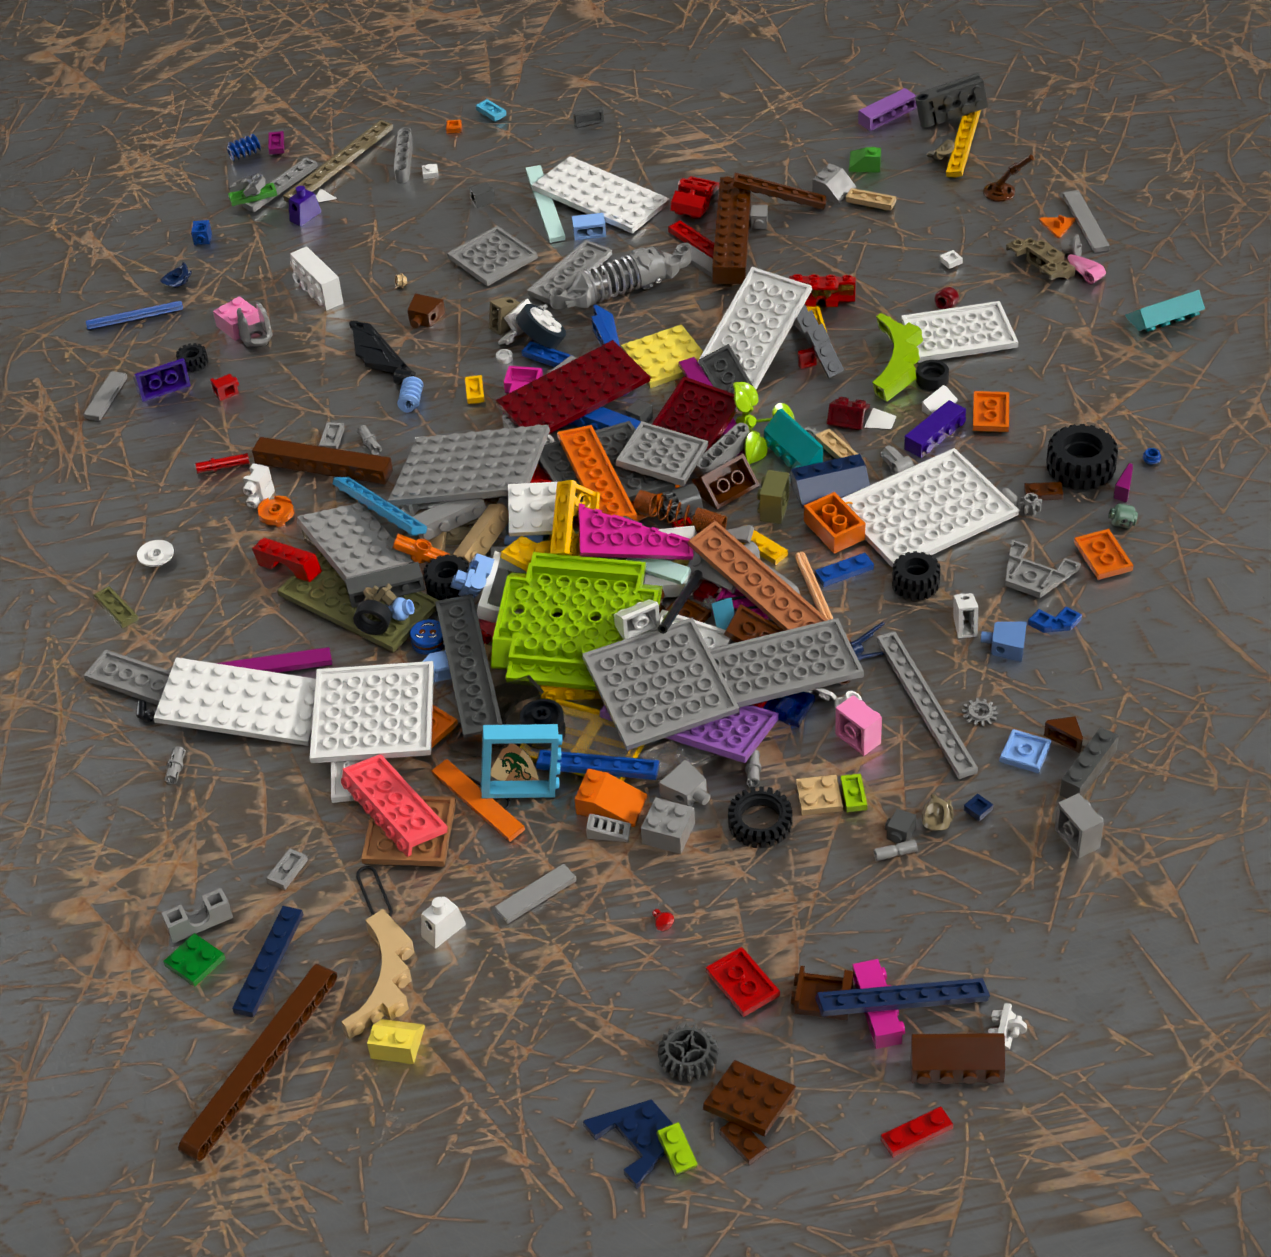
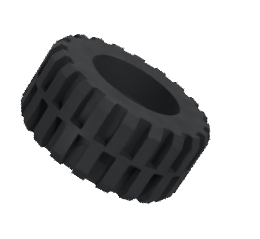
M1074 424L1068 428L1063 427L1060 431L1058 430L1049 440L1046 459L1047 470L1051 477L1055 478L1056 482L1063 483L1065 487L1070 486L1076 490L1078 488H1083V490H1089L1092 487L1093 489L1098 488L1100 484H1106L1115 473L1118 456L1117 443L1109 433H1105L1104 429H1098L1093 425L1085 426V424H1080L1076 426ZM1075 456H1086L1089 458H1079Z

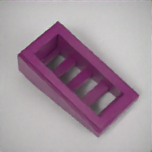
M1129 463L1115 484L1114 499L1127 502L1133 464Z

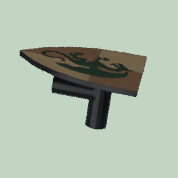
M505 744L491 768V776L500 781L539 780L537 769L525 750L516 744Z

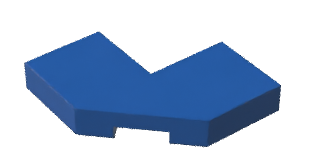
M1065 607L1054 617L1038 609L1028 619V625L1043 633L1070 631L1082 620V614Z

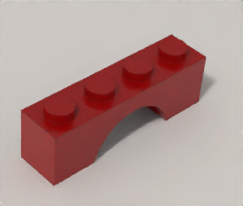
M267 538L261 539L252 547L259 566L272 569L280 562L287 566L296 578L311 582L322 572L314 553Z

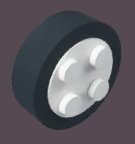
M526 304L516 317L520 328L529 336L523 344L524 347L530 341H536L547 348L555 349L566 336V331L561 323L548 310H544L536 305Z

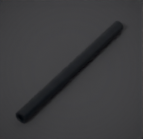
M700 570L694 571L658 626L660 633L664 634L668 631L702 578L703 574Z

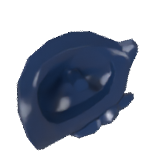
M182 262L181 266L162 277L160 282L170 287L183 286L188 282L192 271L188 272L187 265Z

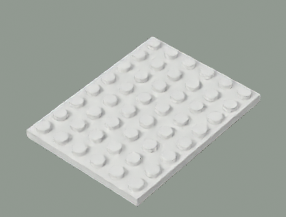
M955 448L841 498L845 503H853H848L847 505L866 523L865 540L892 568L894 561L899 559L900 555H905L907 552L913 553V551H917L918 553L925 552L927 555H933L1019 515V509Z

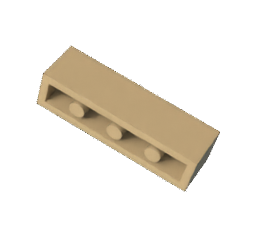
M503 503L488 505L453 555L462 557L463 560L468 562V565L476 553L485 556L509 523V512Z

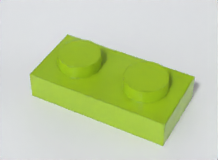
M861 774L840 776L846 811L867 810V800Z
M679 1122L657 1131V1136L675 1176L698 1166Z

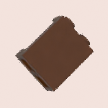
M800 965L799 973H795L794 986L797 989L792 991L791 1005L795 1007V1014L848 1020L849 1014L821 1016L815 997L818 992L852 990L853 971L844 970V977L805 973V966Z

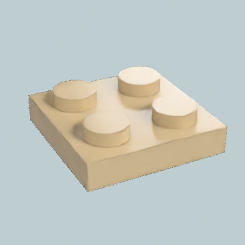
M837 775L796 779L802 816L843 811Z

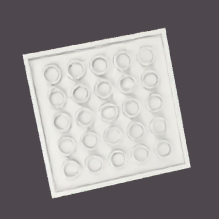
M433 661L317 669L310 762L366 760L379 754L384 758L431 755Z

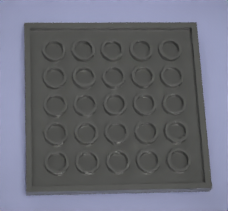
M627 421L595 430L630 501H635L636 495L640 490L660 494L675 489L674 483L616 466V459L636 430L632 423ZM560 441L544 445L538 464L551 482L574 480L576 484L580 485Z

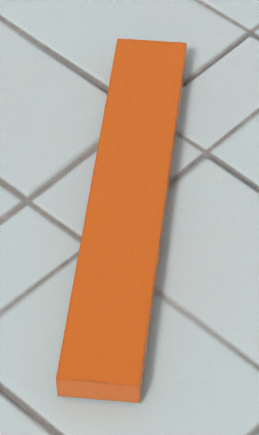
M445 759L431 770L432 774L509 842L525 831L524 825L493 798H481V788L448 759Z

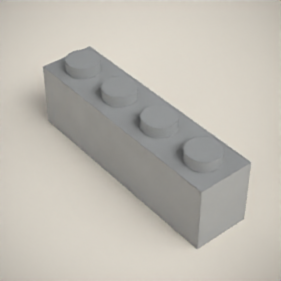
M483 498L446 501L413 516V518L427 526L426 534H418V538L430 540L439 536L442 532H448L479 518L486 509Z

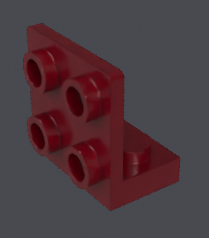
M839 397L829 403L827 424L861 430L864 413L870 408V404H867L865 400L856 399L854 402L849 401L847 397Z

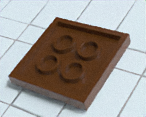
M734 1060L703 1103V1110L765 1137L795 1093L796 1086Z

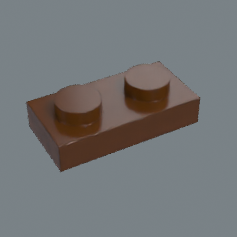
M1061 482L1024 483L1025 495L1034 493L1038 496V499L1063 500Z
M732 1122L719 1129V1134L748 1165H751L767 1153V1147L752 1131Z

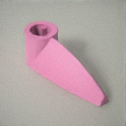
M1072 254L1068 256L1069 263L1076 267L1075 270L1084 276L1088 284H1094L1106 275L1105 268L1101 264Z

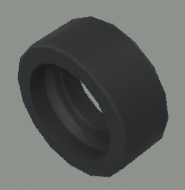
M939 360L923 361L917 366L916 382L923 389L938 390L941 386L948 384L949 368L944 362ZM927 373H937V374H940L941 376H939V377H927V376H925V374H927Z
M365 600L358 604L353 620L356 627L362 632L369 635H381L387 631L392 614L383 603L376 600ZM364 614H373L380 618L381 621H372L365 617Z

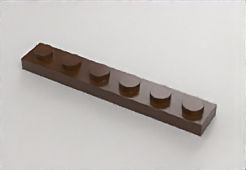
M734 173L733 187L765 194L769 197L796 202L800 205L812 206L816 209H824L826 206V195Z

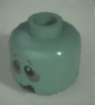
M1117 503L1114 508L1110 509L1108 518L1111 519L1113 526L1129 529L1136 524L1138 512L1135 511L1132 505Z

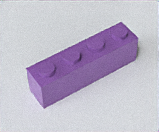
M904 88L858 111V124L872 131L916 109L915 97L917 95Z

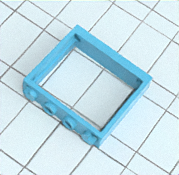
M558 724L483 725L481 798H555V789H559V777H556V775H560V762H557V760H561V748H558V745H562V734H558ZM551 743L549 780L490 781L492 744Z

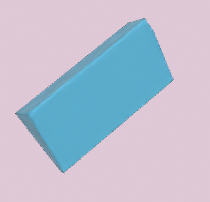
M732 598L711 604L716 627L724 630L727 629L735 614Z

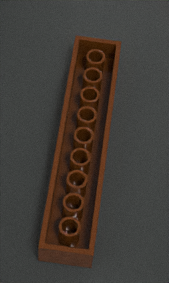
M728 176L720 177L712 266L713 284H742L746 278L751 191L733 187V178Z

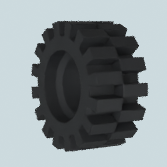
M189 343L188 346L183 345V348L180 347L179 351L176 352L177 360L184 358L187 372L189 370L190 372H194V370L197 372L199 368L204 369V366H207V352L201 344L193 343L191 345Z

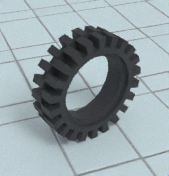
M759 786V791H756L755 787H751L750 793L745 789L742 791V795L738 793L735 795V799L731 800V805L728 807L729 830L733 837L736 836L737 841L741 842L743 840L744 845L748 846L752 842V847L757 848V843H761V848H766V843L769 842L770 847L775 846V840L779 844L782 842V837L786 839L788 832H791L793 823L791 803L789 800L787 801V797L784 794L781 796L780 791L776 790L773 794V788L768 787L767 792L764 791V786ZM759 805L771 807L779 815L778 821L773 826L764 829L749 827L742 821L741 817L748 808Z

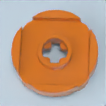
M274 496L275 499H264L258 505L260 522L282 527L285 525V522L293 517L294 507L289 498Z

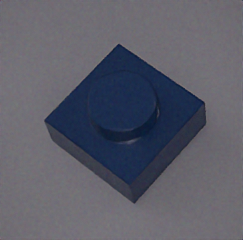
M976 794L964 804V811L978 821H981L993 810L994 805L981 795Z

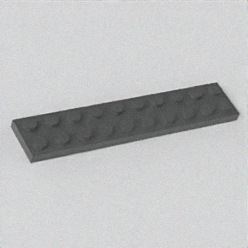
M473 594L435 601L464 740L483 737V725L503 724Z

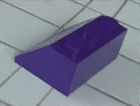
M184 358L136 373L133 377L142 402L191 386Z

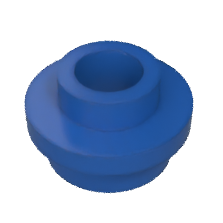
M1148 448L1143 453V460L1148 464H1157L1161 461V454L1158 449Z

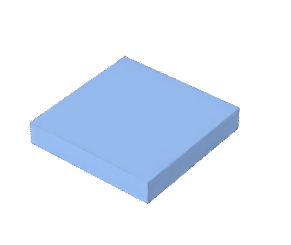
M1012 729L999 762L1039 774L1052 740Z

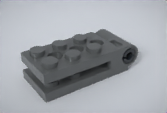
M979 73L922 91L915 97L920 125L924 128L933 126L935 122L940 124L988 108L984 81L980 78Z

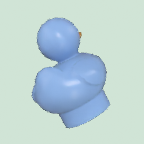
M398 597L390 606L385 604L395 620H406L409 615L414 613V604L410 599L406 600L403 597Z

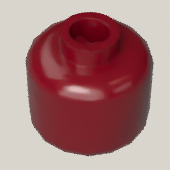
M952 287L941 289L934 297L935 305L940 310L953 308L959 301L958 292Z

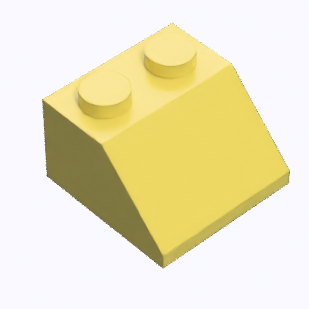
M381 1019L373 1024L367 1042L370 1058L414 1064L425 1025Z

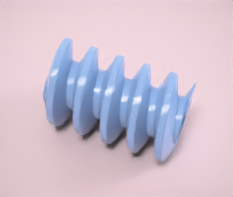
M406 377L402 381L397 405L403 412H412L420 404L424 385L418 377Z

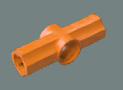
M399 533L392 547L395 550L410 555L411 559L418 563H431L430 560L433 558L436 559L438 556L442 557L449 554L432 547L431 543L426 539L414 540Z

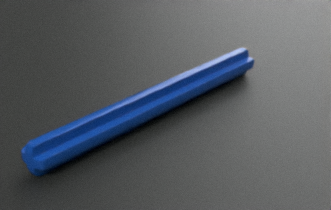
M176 301L90 319L86 321V326L88 330L181 311L183 310L182 301Z

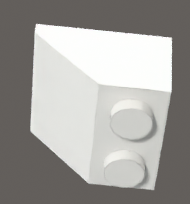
M649 599L639 602L614 614L615 626L623 640L658 629L660 615L659 604L656 601Z

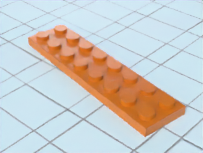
M592 425L557 432L561 446L580 485L600 493L599 510L608 515L627 516L637 520V513Z

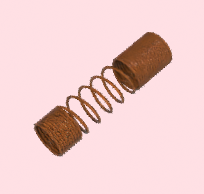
M640 490L637 493L633 505L636 513L651 518L658 515L659 520H663L666 517L668 523H672L675 520L677 526L683 523L686 526L690 504L686 508L684 520L678 524L677 515L681 508V502L678 503L674 519L669 521L668 513L672 506V499L668 503L666 515L660 519L659 511L664 497L660 498L656 514L651 516L657 504V495L644 490ZM698 507L690 526H694L696 532H701L711 523L717 521L726 529L727 516Z

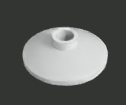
M153 540L139 548L137 558L145 566L156 567L167 563L173 557L174 549L168 541Z

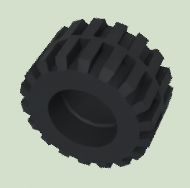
M913 551V553L907 552L905 555H900L899 559H896L893 564L892 586L894 591H897L899 596L903 595V598H910L914 601L915 599H919V601L923 600V598L928 599L931 595H935L940 585V563H938L936 558H932V555H927L925 552L918 553Z
M449 554L430 560L431 563H427L426 568L423 570L427 594L437 600L459 597V590L451 588V582L458 570L468 572V562L463 560L462 557H457V555L449 556Z

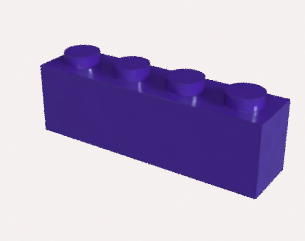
M948 400L905 435L904 449L919 458L930 453L935 446L941 444L946 437L952 435L957 428L964 425L966 409Z

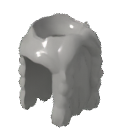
M256 302L260 322L248 326L241 308L237 309L239 335L246 348L266 346L273 335L267 311L259 302ZM252 334L262 335L260 338H251Z

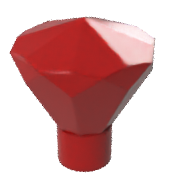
M655 909L652 912V915L655 917L657 930L666 931L671 928L674 923L673 914L661 912L659 909Z

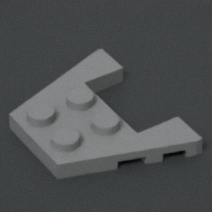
M746 525L727 531L740 543H750L754 528L752 525ZM693 550V560H689L688 563L691 575L695 570H700L703 574L702 580L709 581L720 588L735 593L736 587Z
M1012 540L1005 586L1041 598L1079 571L1081 563L1064 558L1058 569L1055 570L1024 559L1023 556L1028 550V545Z

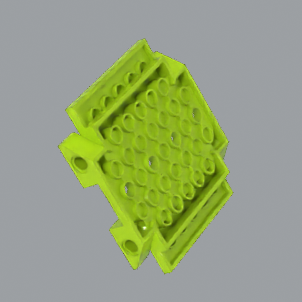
M533 552L527 574L512 572L506 578L492 640L491 668L507 670L506 682L598 691L582 654L622 641L623 638L615 626L614 614L649 599L656 601L660 606L663 586L643 584L646 562ZM517 609L524 610V612L520 614H517L514 611H516ZM556 612L562 613L560 617L552 616ZM593 616L600 617L597 621L591 620Z

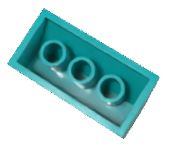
M1196 290L1125 314V316L1138 331L1145 329L1146 332L1155 330L1156 325L1160 324V327L1170 325L1171 320H1175L1176 323L1185 320L1186 315H1189L1190 318L1200 315L1199 311L1204 310L1205 306L1200 291Z
M782 408L778 409L764 429V439L766 440L767 447L791 469L823 462V446Z

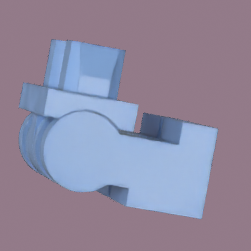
M476 553L469 564L468 572L458 570L456 575L453 576L450 587L459 590V596L473 594V598L477 597L486 585V578L491 573L495 559Z

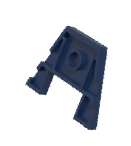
M652 1099L583 1121V1126L595 1140L616 1128L641 1158L624 1169V1175L636 1189L641 1186L645 1176L652 1172L654 1165L660 1157L665 1155V1151L657 1136V1131L673 1125Z

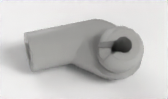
M1003 488L1000 492L1019 508L1018 497L1010 489Z

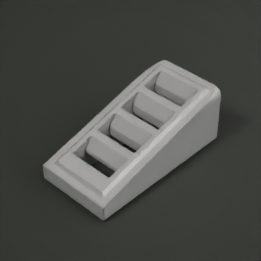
M589 814L586 827L587 839L628 842L631 823ZM620 829H623L622 834H619Z

